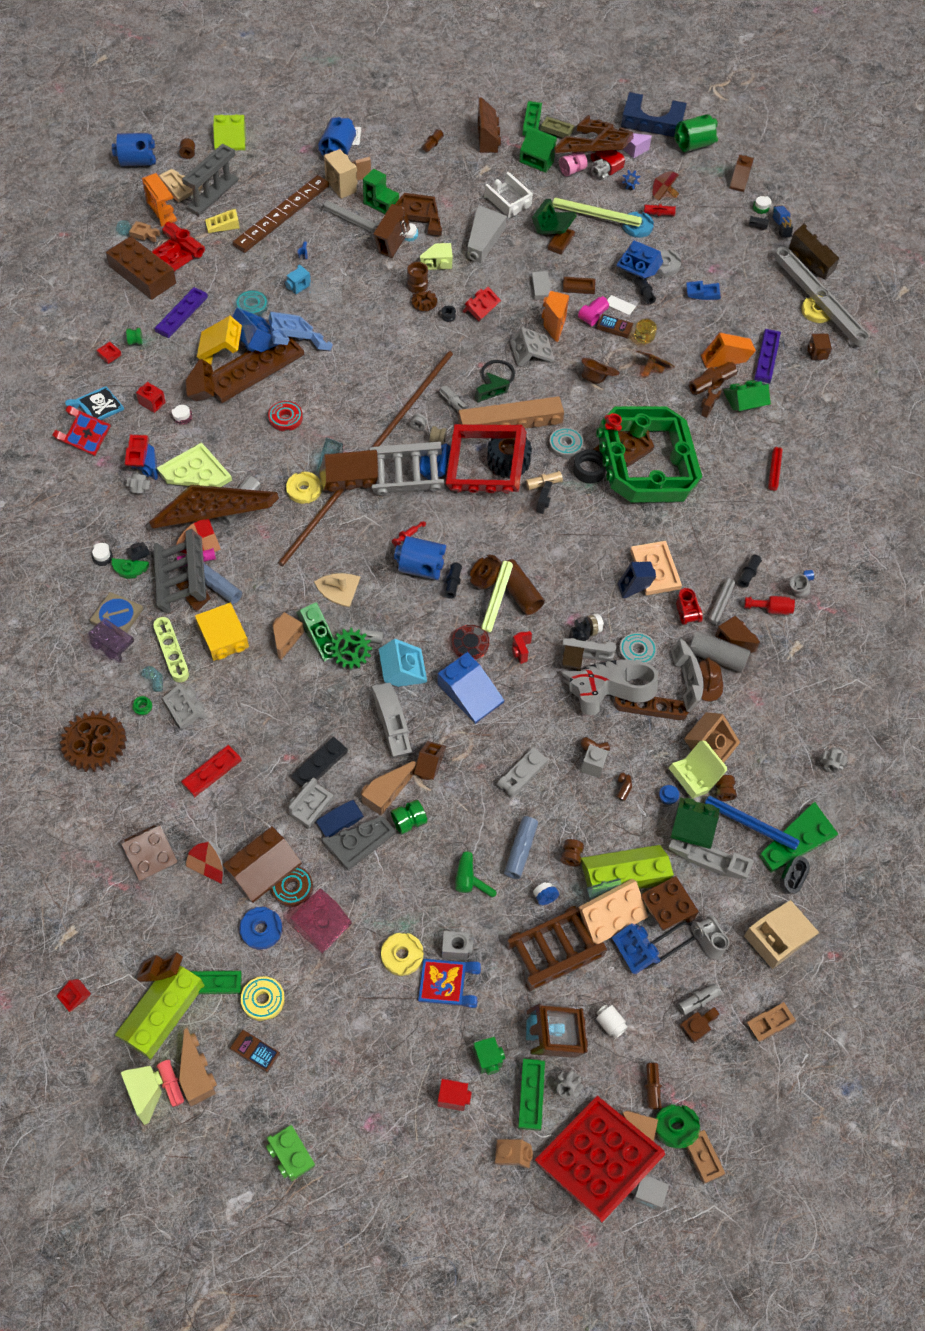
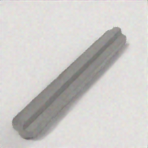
M328 200L324 203L325 210L372 233L378 227L376 223Z

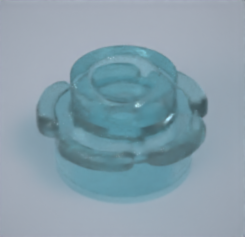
M122 220L117 223L116 231L121 235H128L132 226L128 221Z

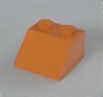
M550 291L548 297H545L543 307H545L542 312L543 326L554 341L558 342L566 321L569 295Z

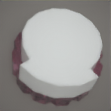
M178 405L175 409H172V416L177 424L185 425L191 422L193 415L189 407Z

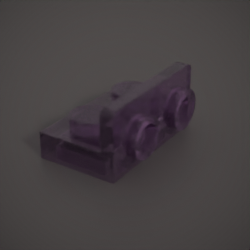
M105 618L88 633L91 640L90 644L96 650L100 649L109 659H115L119 663L122 661L121 654L134 642V638Z

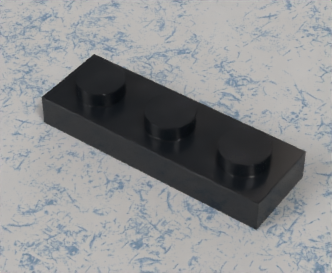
M332 737L291 775V779L301 788L307 781L310 782L312 778L319 780L348 752V748L335 737Z

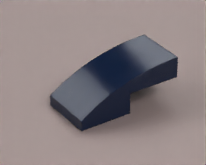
M351 800L330 811L316 822L325 837L329 836L330 838L343 828H350L365 816L356 802Z

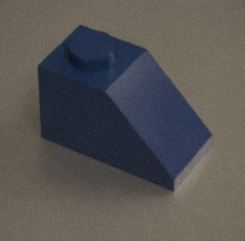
M651 561L630 563L617 583L622 598H628L650 587L656 578V571Z

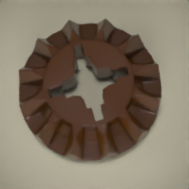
M423 289L422 292L417 291L412 296V305L420 311L432 310L438 302L436 294L431 293L430 290L426 292Z

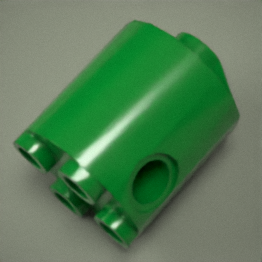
M705 114L679 121L676 125L674 136L679 148L683 152H688L717 143L716 127L718 123L716 118Z

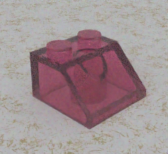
M321 888L290 918L292 927L322 954L352 924L337 902Z

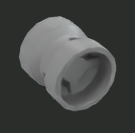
M796 574L791 578L790 587L793 594L799 598L806 597L811 590L808 578L803 574Z

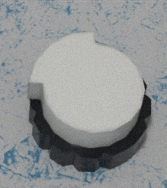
M106 543L94 545L92 551L93 562L99 566L110 564L113 554L109 549V545Z

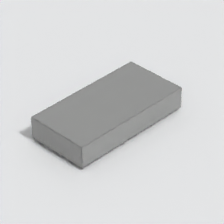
M548 271L532 272L535 300L548 297L551 291Z

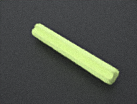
M509 561L502 562L481 629L485 632L492 631L513 564Z

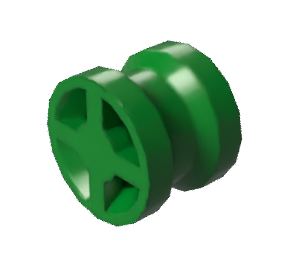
M136 328V330L126 329L128 346L134 343L138 345L143 344L141 328Z

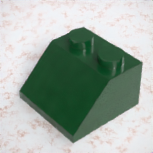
M680 797L674 815L670 838L711 849L720 808L712 804L696 802L691 798Z

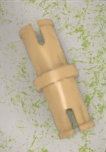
M560 471L547 475L541 474L536 478L526 479V487L530 491L544 487L545 481L553 482L552 484L562 482V474Z

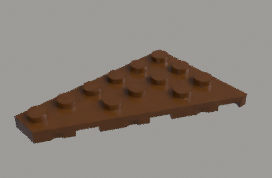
M190 485L149 523L151 528H159L267 509L273 506L279 499L277 492Z

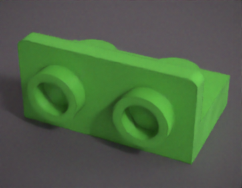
M292 1124L272 1137L270 1135L267 1137L269 1144L266 1145V1148L272 1158L277 1156L281 1164L277 1167L284 1178L288 1176L292 1182L315 1167V1163Z

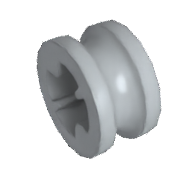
M414 414L410 421L411 427L418 431L423 430L427 423L426 417L422 414Z

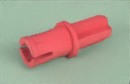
M166 1060L159 1063L157 1069L163 1081L162 1088H165L171 1106L175 1107L182 1104L184 1098L178 1084L179 1078L175 1076L171 1061Z

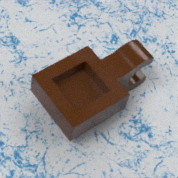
M712 387L708 389L707 399L704 398L700 407L703 408L701 416L706 418L721 394L720 390L717 394H713Z
M715 1007L704 1016L696 1012L681 1023L680 1027L694 1044L712 1030L708 1024L717 1019L720 1013Z

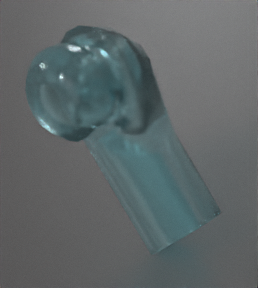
M147 666L143 669L142 676L153 680V691L161 692L163 690L162 674L152 666Z

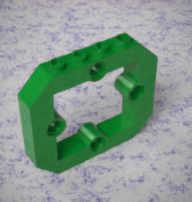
M615 406L607 415L615 413L621 417L622 422L620 425L622 429L620 431H630L637 438L645 436L647 430L669 431L673 446L669 459L673 464L678 465L681 477H666L659 470L651 471L648 477H629L624 459L625 447L620 443L618 431L606 429V420L603 418L596 429V437L599 438V450L603 454V466L606 467V479L609 481L611 489L630 502H684L702 478L687 420L667 406Z

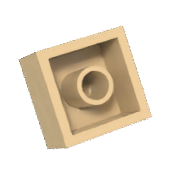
M341 149L324 155L325 180L329 182V185L340 198H344L356 193L358 184L356 165L352 164L348 156Z

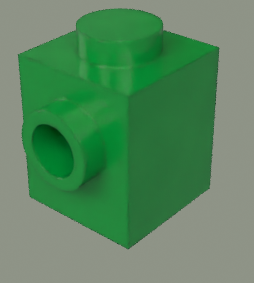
M495 1036L473 1043V1051L480 1073L491 1075L499 1072V1068H502L503 1060H505V1054L502 1046L498 1047Z

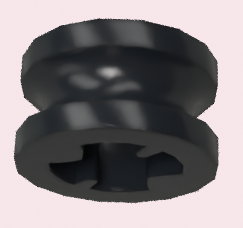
M450 305L442 308L441 318L445 322L454 321L456 309Z

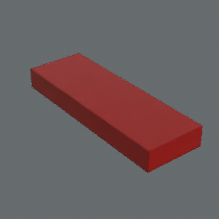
M227 745L183 779L181 783L195 798L240 763L242 759Z

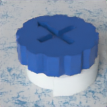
M546 882L537 886L533 891L540 905L552 903L559 896L557 888L553 887L551 883Z

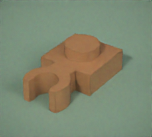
M136 221L129 234L140 240L145 241L146 238H149L150 241L156 242L155 235L160 236V231L156 228L151 229V225Z

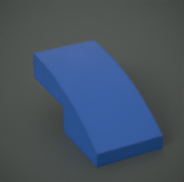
M703 280L687 283V294L690 298L701 300L721 299L719 283L703 285Z

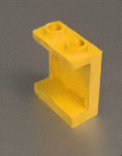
M228 316L201 332L197 357L212 364L213 354L224 348H227L232 353L238 351L242 325L233 317Z
M231 602L195 615L199 631L202 632L213 661L224 659L228 655L236 652L240 653L249 648L247 636Z

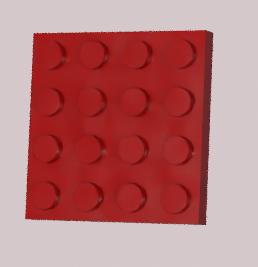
M597 1095L535 1159V1162L602 1223L666 1154L659 1145Z

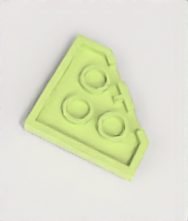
M202 443L157 467V472L167 484L222 487L232 481L231 475Z

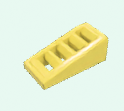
M236 209L205 219L208 233L239 229Z

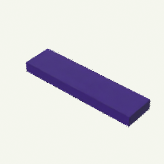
M193 287L154 328L155 332L169 339L208 298L207 293Z
M765 328L754 377L755 381L771 383L781 332Z

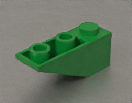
M317 602L296 613L300 622L303 623L305 632L325 662L331 659L332 654L335 653V651L330 650V647L335 646L332 643L334 637Z

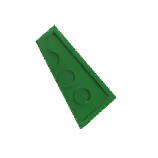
M814 802L783 831L800 841L797 849L793 850L774 840L759 857L770 873L787 865L791 858L803 856L836 838L838 833L816 802Z

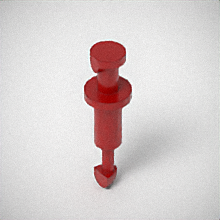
M421 521L417 526H412L405 532L401 531L397 539H392V544L395 547L400 545L402 541L404 542L406 536L411 537L418 531V528L421 526L425 527L426 522Z

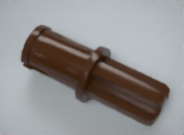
M437 129L433 135L427 138V142L422 146V149L428 153L433 147H436L438 142L444 137L443 132Z
M650 1062L646 1064L647 1084L644 1085V1088L647 1089V1109H662V1085L659 1084L658 1063Z

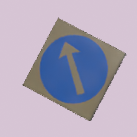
M110 592L90 619V623L124 638L143 611V606Z

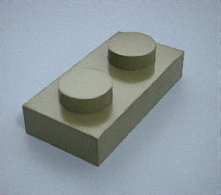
M546 117L541 125V131L564 138L572 134L574 125Z

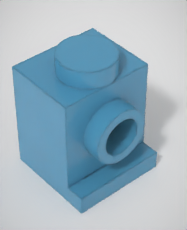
M300 264L297 265L296 270L287 275V281H285L287 289L295 294L311 285L310 273Z

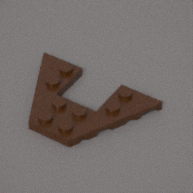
M587 115L577 125V131L583 134L594 133L597 137L595 139L565 136L555 146V153L623 150L633 140L634 132L621 127L618 130L613 128L611 123L603 122L600 119L592 120L590 115Z

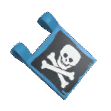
M107 386L80 398L65 401L66 406L70 405L76 409L80 406L86 414L99 420L124 410L122 404Z

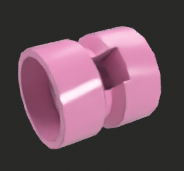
M571 152L559 159V167L564 176H570L586 169L588 164L584 152Z

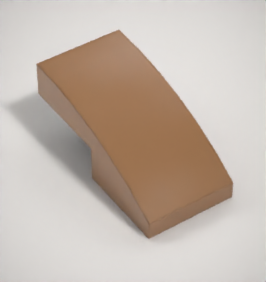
M783 1002L748 1021L747 1024L758 1042H761L796 1023V1020Z

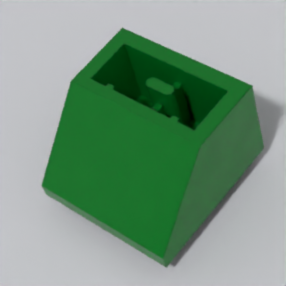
M529 127L520 149L519 162L546 173L554 163L557 137Z
M749 380L745 381V384H730L729 388L723 389L732 410L742 411L771 404L769 384L762 383V381Z

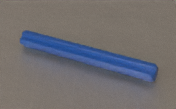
M708 796L705 804H712L720 808L719 813L793 850H796L800 841L712 796Z

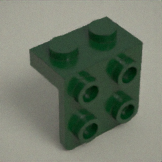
M545 199L532 216V221L537 234L560 235L567 231L577 215L575 212H555L552 200Z

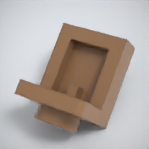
M522 1139L497 1140L496 1164L520 1165L524 1168H530V1161L533 1157L531 1144Z

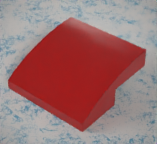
M170 239L151 251L171 266L174 271L193 259L191 253L181 249L179 243Z

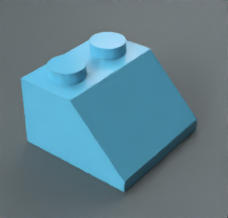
M393 639L379 648L384 682H390L391 685L397 687L427 682L421 648L397 639Z

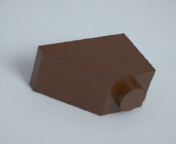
M739 154L729 189L740 192L745 191L754 158Z
M427 741L419 752L414 774L419 775L424 780H434L441 765L446 746Z

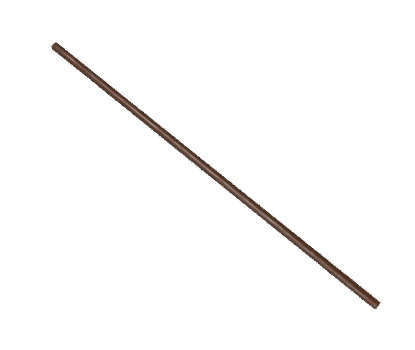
M451 351L447 352L372 447H379L452 357L453 353ZM345 489L335 491L278 562L280 566L283 567Z

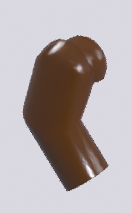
M588 737L581 739V747L586 752L589 745L610 751L608 742L597 744Z
M622 772L618 777V782L622 783V786L616 797L626 801L632 789V777Z

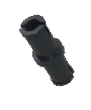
M637 277L636 282L640 287L641 295L644 296L647 304L649 302L653 304L656 301V297L652 292V286L648 283L647 278Z
M753 554L748 564L742 569L743 573L737 581L739 586L747 588L752 577L756 576L757 568L762 562V558L759 555Z
M457 562L450 565V572L446 577L447 586L444 595L449 599L456 597L457 587L461 582L460 573L462 565Z

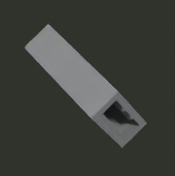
M478 205L468 243V259L478 263L483 262L506 229V215Z

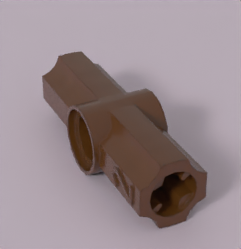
M727 362L715 369L713 367L708 368L702 376L689 382L690 392L693 395H698L710 387L713 390L719 388L725 380L737 375L736 365L733 362Z

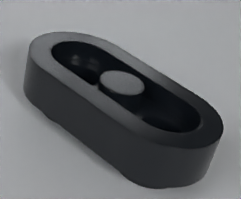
M797 856L789 860L780 878V888L784 893L791 895L801 890L810 871V865L806 858Z

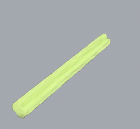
M554 198L553 200L555 208L640 227L642 223V218L560 198Z

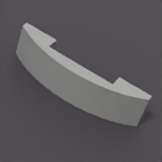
M680 639L672 648L671 654L674 665L682 668L687 687L683 699L687 712H691L702 697L703 677L692 650L684 640Z
M673 838L668 848L700 867L739 879H747L754 860L734 853L732 856L712 847L707 849Z

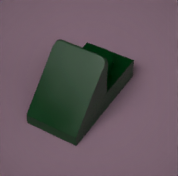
M487 372L484 379L485 384L476 388L475 399L479 403L508 393L509 380Z

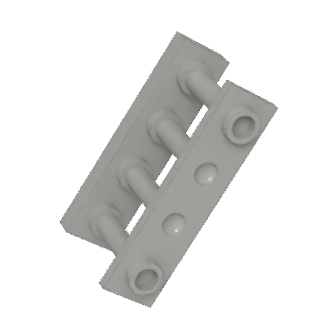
M441 442L370 447V450H377L378 484L372 485L374 494L386 495L389 492L426 489L439 491L441 488H444V479H438L437 456L442 454ZM421 456L430 457L431 480H420L419 458ZM403 457L412 458L413 481L403 482L401 464ZM392 458L395 466L396 483L385 484L384 460Z

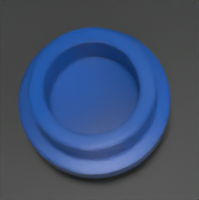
M672 785L663 786L659 792L661 801L667 805L676 803L680 796L678 789Z

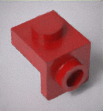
M531 631L519 632L513 636L512 652L514 657L518 658L520 664L528 661L529 652L526 645L531 643Z

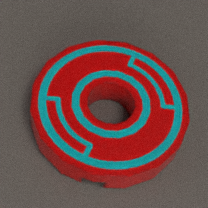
M281 401L272 405L268 412L270 425L279 431L289 429L291 431L302 423L303 412L298 404L291 401ZM289 415L288 418H283L281 416Z

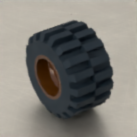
M527 437L521 475L529 469L531 462L532 446ZM491 438V441H489L487 464L490 466L489 469L494 471V474L510 478L515 439Z

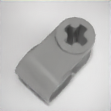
M710 915L706 917V920L692 923V932L703 947L706 955L712 959L720 958L728 948L729 940L719 926L717 919Z

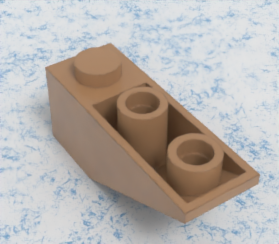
M186 1028L184 1029L179 1082L190 1106H193L215 1095L213 1087L217 1086L213 1074H207L205 1070L208 1063L204 1054H199L196 1049L200 1044L195 1033L190 1035Z

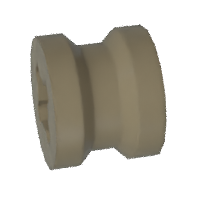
M432 426L429 442H441V445H443L446 439L447 428L438 429L436 426Z

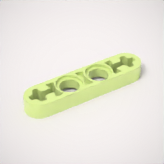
M160 617L154 621L153 625L171 677L175 682H184L189 677L186 662L170 620L166 617ZM164 624L166 633H163L160 625ZM166 639L174 640L170 645L163 644ZM178 654L179 658L172 661L169 659V656ZM177 666L180 667L182 675H178L176 670Z

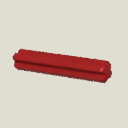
M777 446L774 447L772 452L768 489L776 491L779 485L783 449Z

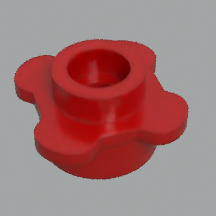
M612 413L605 416L606 429L617 431L622 429L620 425L622 419L618 414Z

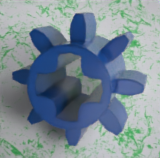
M627 170L628 174L622 175L625 179L621 183L627 184L626 189L629 188V185L632 189H635L634 185L640 184L637 181L640 176L635 175L636 170L633 173ZM630 175L635 178L632 184L627 182Z

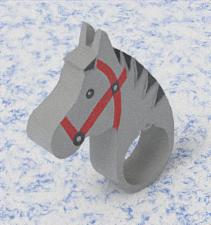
M612 660L585 667L581 671L562 672V675L566 677L563 678V682L568 684L570 692L579 698L581 711L587 715L597 714L600 711V702L608 694L632 702H646L654 698L658 692L657 670L652 665L641 661ZM644 679L650 683L637 686L629 684L628 681Z

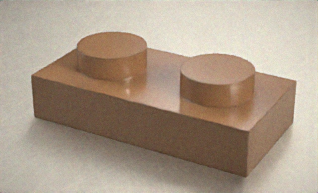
M705 1130L700 1131L698 1139L692 1145L686 1147L703 1184H706L724 1176L726 1173Z

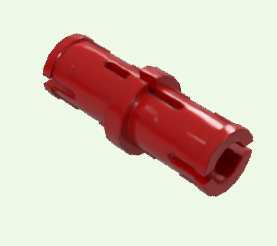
M644 204L643 213L657 215V217H661V215L675 216L676 206Z

